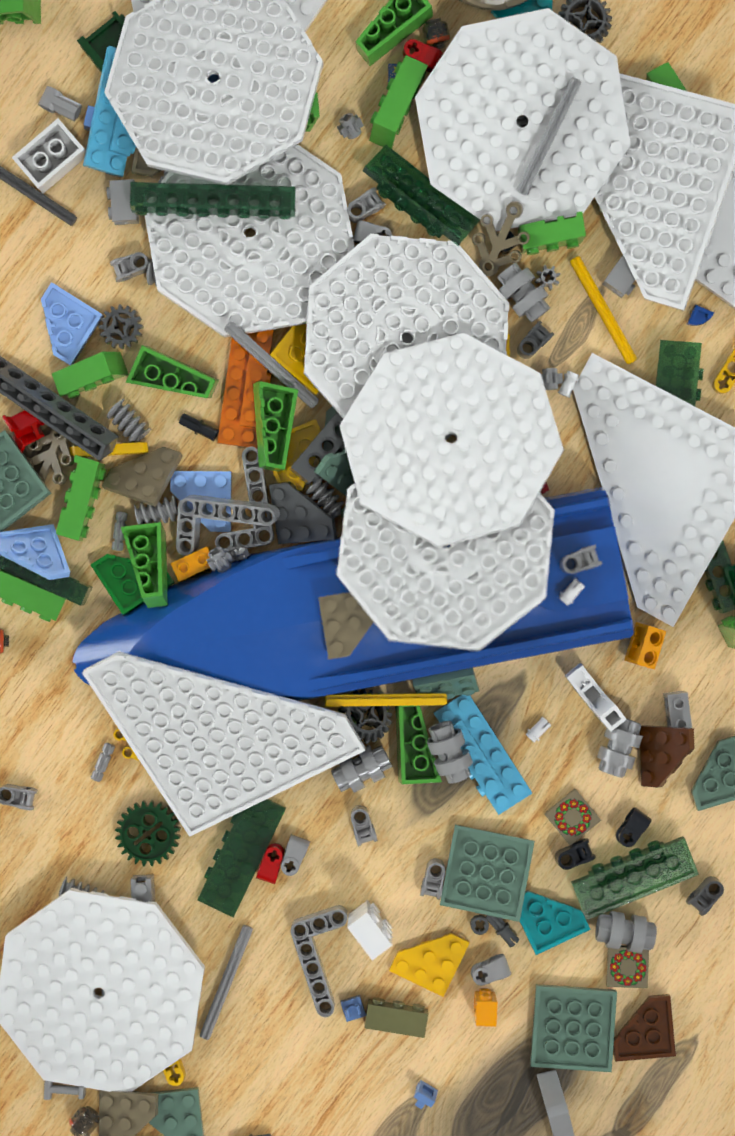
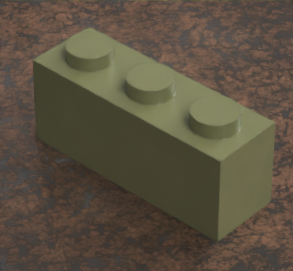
M377 997L373 998V1000L368 999L365 1017L366 1029L425 1038L428 1020V1009L420 1004L408 1006L401 1001L390 1003Z

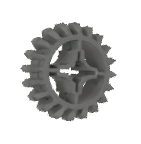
M566 0V4L561 6L562 11L558 13L560 17L571 22L583 33L588 29L594 30V28H597L596 32L587 34V36L599 43L603 42V37L608 36L607 30H610L612 26L609 23L612 21V16L608 15L611 10L610 8H604L607 4L606 1L600 3V0ZM585 7L582 12L571 13L576 8ZM591 9L597 13L599 19L591 13ZM585 13H586V14H587V15H586L587 23H585L584 28H582V26H583L582 20H583V18H584V16H585Z
M362 689L360 693L357 690L353 692V694H367L365 689ZM370 690L368 694H373V690ZM342 706L338 709L340 713L346 714L361 741L364 739L365 744L369 743L370 739L372 742H376L377 737L381 739L384 733L388 732V726L392 723L388 719L391 718L392 713L387 712L390 706ZM374 708L378 712L379 717L375 715ZM367 710H369L366 719H364V721L361 722L364 716L363 713H366ZM351 715L355 717L356 724L352 721ZM365 725V726H369V727H372V726H373V727L376 728V729H373V730H363V729H361V728H362V726Z

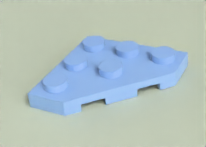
M51 282L41 298V303L52 344V352L54 356L65 363L73 365L101 321L100 318H103L104 315Z
M175 471L170 479V491L180 501L189 495L231 499L232 472ZM187 501V507L193 510V504ZM207 503V510L213 512L212 505ZM226 506V512L231 515V507ZM201 518V523L210 532H231V522Z
M54 524L0 532V555L48 580L70 576V570Z

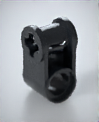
M636 807L632 808L616 832L617 841L625 847L634 846L642 833L649 827L652 819ZM623 834H627L630 837V839L626 840L623 837Z
M581 839L571 846L569 845L558 850L555 854L556 863L562 869L569 870L594 860L596 856L592 854L589 847V839ZM566 854L570 855L569 862L562 864L561 857Z

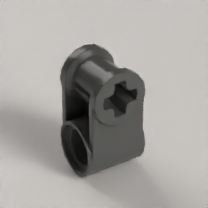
M539 321L517 348L518 355L523 359L531 358L554 336V333H550L542 325V322ZM524 344L531 345L532 352H524L522 346Z
M707 877L688 896L686 903L694 906L699 911V914L704 916L723 895L724 887L716 877ZM711 884H718V888L715 891L711 892L708 890Z

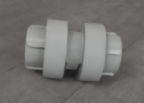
M514 263L497 277L503 285L499 289L500 293L506 300L511 297L516 304L512 308L519 318L526 315L532 323L550 309L545 301L549 296L542 286L535 288L531 283L535 276L529 268L522 270L517 263Z
M627 719L612 732L606 728L604 737L609 738L607 747L600 746L597 758L601 759L598 767L600 771L623 778L626 770L633 768L636 757L629 754H631L633 747H640L643 737L639 735L640 723Z
M444 721L430 727L431 738L427 740V745L431 755H438L439 757L434 761L438 775L446 776L448 783H457L467 779L471 775L468 767L472 765L473 761L469 750L461 749V746L465 744L461 729H454L452 721Z
M370 745L365 746V751L360 753L359 757L345 760L339 763V767L331 770L341 792L351 788L355 793L365 788L363 781L371 778L375 783L385 778L383 771L391 768L392 764L382 745L373 750Z
M610 911L609 915H599L595 930L596 940L604 942L606 948L619 950L621 944L627 945V951L642 953L643 949H653L657 934L655 923L647 922L646 917L632 915L630 920H626L624 913Z

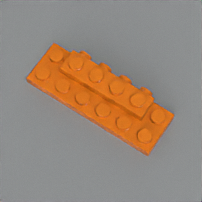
M274 329L247 334L268 354L271 353ZM233 338L231 340L217 443L257 448L253 384L258 381L271 383L272 373H269L267 368Z

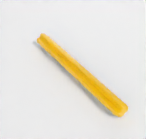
M574 257L570 261L571 266L627 364L633 363L637 360L634 351L581 257Z
M446 693L332 694L325 696V705L327 707L429 706L447 704Z

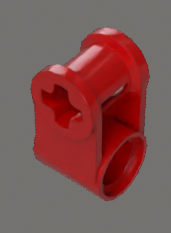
M410 39L404 45L403 57L405 58L407 55L428 65L427 72L431 73L442 57L443 52L436 47ZM414 48L415 52L410 54L409 51Z
M279 843L268 845L256 879L272 884L276 883L284 855V849ZM273 850L277 851L276 857H272Z

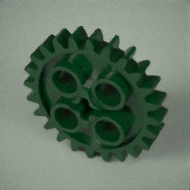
M143 800L141 807L136 802L134 809L130 806L127 808L129 814L124 812L121 814L124 820L117 821L121 827L115 829L116 832L120 833L115 839L121 840L117 847H124L121 854L128 853V861L134 857L135 864L139 860L142 861L143 866L146 865L147 861L153 866L155 860L161 864L162 857L166 860L169 859L167 852L174 854L175 850L172 846H179V843L175 841V839L181 838V835L176 834L181 827L175 826L179 820L172 819L174 812L167 813L168 806L164 809L161 808L162 802L154 806V800H151L149 805ZM150 814L154 816L155 822L153 824L147 823L145 815ZM157 823H163L160 827L155 829L151 835L146 836L137 845L134 844V841L139 839L146 831H149ZM136 827L139 831V835L132 836L129 832V828ZM159 830L165 831L167 839H160L157 832ZM142 843L150 844L151 851L145 852L142 849Z

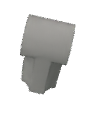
M50 86L46 87L38 103L43 109L51 113L56 112L74 122L78 119L82 108L81 104L63 96L61 92Z

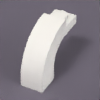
M581 663L564 675L587 706L610 732L627 720Z

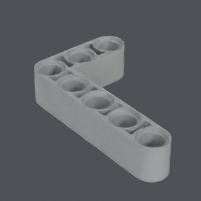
M247 447L242 453L249 502H256L253 499L254 492L262 491L264 497L257 503L269 504L264 469L259 468L258 449ZM250 451L257 453V458L253 462H249L246 458L247 453ZM253 471L260 473V479L256 482L250 480V474ZM265 511L267 518L271 520V512ZM273 524L270 526L253 525L252 529L219 534L215 539L216 547H221L220 540L222 537L229 538L230 545L227 547L229 551L244 547L252 548L268 545L274 540ZM263 530H267L270 533V538L266 542L261 541L259 538V534ZM244 533L250 536V542L247 545L240 543V536Z
M189 495L182 499L178 505L176 549L183 556H187L197 550L200 541L201 518L270 526L278 520L280 511L273 504ZM187 501L193 504V510L187 507ZM207 503L212 505L213 512L207 510ZM226 506H230L232 508V515L226 512ZM246 508L252 511V517L246 515ZM265 511L271 512L273 517L271 520L266 518ZM186 521L192 524V529L186 527ZM185 541H188L191 544V549H188L185 546Z
M340 905L297 918L291 926L293 942L316 1011L322 1017L332 1015L335 1001L313 936L340 928L346 924L347 910ZM341 912L344 918L339 921L335 920L333 914ZM320 918L324 920L325 924L322 927H318L314 924V920ZM303 925L306 930L303 933H298L295 930V926ZM304 944H309L312 947V950L310 952H304L301 949V946ZM310 963H314L318 966V969L310 971L307 966ZM320 982L324 984L325 988L316 990L314 984ZM322 1002H328L330 1003L331 1007L329 1009H323L321 1008L320 1004Z
M556 1069L536 1074L553 1136H575Z

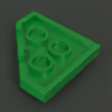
M106 554L91 564V567L123 616L144 603L130 558ZM167 572L168 588L174 584V581Z

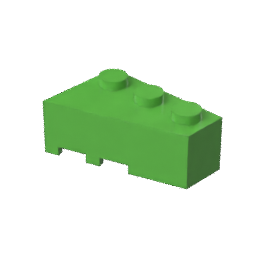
M582 211L576 212L575 217L564 218V216H559L557 220L547 222L541 220L519 225L518 234L523 231L530 234V241L524 245L520 244L521 253H527V255H535L539 253V250L547 249V252H553L563 246H567V249L579 247V244L586 237ZM522 234L520 239L525 242L527 241V236Z

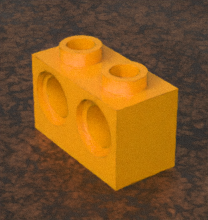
M206 546L170 563L179 582L210 568L207 559L210 558L208 556L211 551L210 546Z
M636 622L624 661L655 670L666 631Z
M481 988L479 991L474 992V1019L476 1026L497 1027L498 1002L495 992H491V989Z

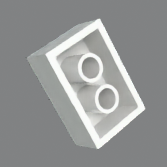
M57 118L15 154L12 159L41 193L44 194L84 159L86 150Z
M367 900L348 914L347 928L371 960H374L392 946L393 932L390 923L386 919H381L378 907L374 903L370 904Z

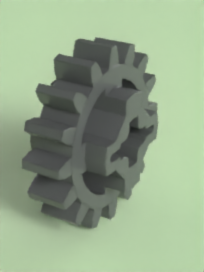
M119 304L117 310L111 306L112 312L104 311L106 318H100L103 325H99V329L104 330L100 335L101 337H107L105 340L107 344L112 341L113 348H116L118 344L120 349H124L125 344L131 348V342L138 343L136 337L142 336L139 329H143L144 326L138 324L142 318L135 317L137 311L133 310L130 312L131 308L129 306L125 310L121 304ZM120 314L128 315L131 318L124 319ZM113 318L111 326L108 327L110 320ZM118 320H119L123 325H125V326H123V329H124L123 332H124V334L118 329V328H119V322H118ZM134 327L133 333L130 336V330ZM119 335L122 340H116L111 336Z

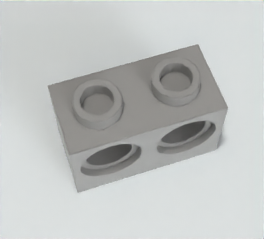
M688 692L663 693L667 727L692 728Z

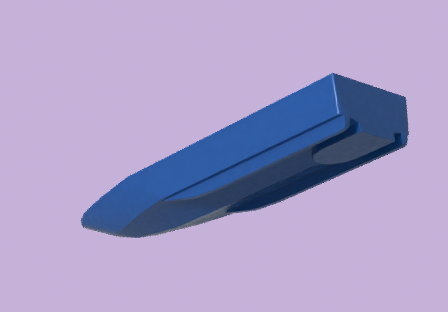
M602 487L545 498L554 509L546 598L479 651L389 641L373 622L350 656L329 659L318 597L349 592L337 577L341 537H337L333 540H321L253 553L245 560L230 562L231 567L224 572H218L217 569L212 571L209 568L168 587V606L147 608L144 602L124 616L120 613L105 621L87 636L77 647L73 656L72 663H76L74 671L83 682L90 685L82 674L83 670L117 652H122L292 700L302 701L627 639L633 636L634 626L609 496ZM596 544L595 551L599 561H602V565L572 574L564 573L560 569L559 563L562 557ZM451 545L444 546L443 548H450ZM571 558L566 561L567 569L572 570L575 567V562ZM574 579H577L585 588L575 597L573 603L567 606L558 597L561 595L560 592H564Z

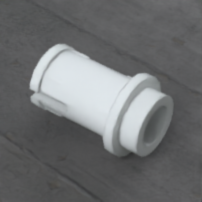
M567 371V374H564L565 378L558 393L570 398L576 381H579V375Z
M574 579L564 592H560L561 595L558 598L568 606L570 603H573L575 597L585 587L577 579Z
M541 717L531 729H527L526 736L535 743L551 727V724Z

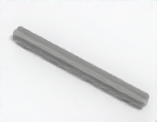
M571 78L517 188L519 193L523 195L528 193L581 85L580 80Z
M231 321L226 325L225 332L289 388L298 389L297 396L310 408H314L318 404L319 400L234 322Z
M243 925L201 1030V1038L209 1040L253 931V928Z

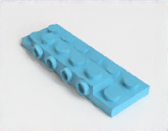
M108 46L83 166L121 178L124 176L127 157L134 153L136 145L104 93L117 49Z
M460 695L433 712L439 723L452 721L454 729H461L465 739V744L461 746V749H468L473 761L472 765L468 767L471 774L469 777L471 780L476 779L479 784L476 788L482 797L487 796L498 815L532 794L470 695Z

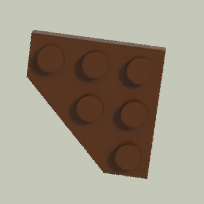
M641 726L639 735L643 736L640 744L641 786L655 788L664 786L667 778L675 773L683 763V759L695 749L694 728Z
M670 994L648 996L614 1037L613 1045L615 1062L676 1056Z

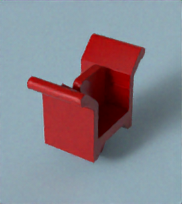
M26 410L12 417L2 416L10 431L14 432L12 439L22 453L27 445L44 437L39 426H43L45 423Z

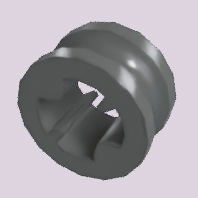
M476 915L471 919V929L475 934L483 935L488 931L489 923L486 917ZM477 920H479L480 922L481 920L484 921L483 929L480 930V928H475V922Z

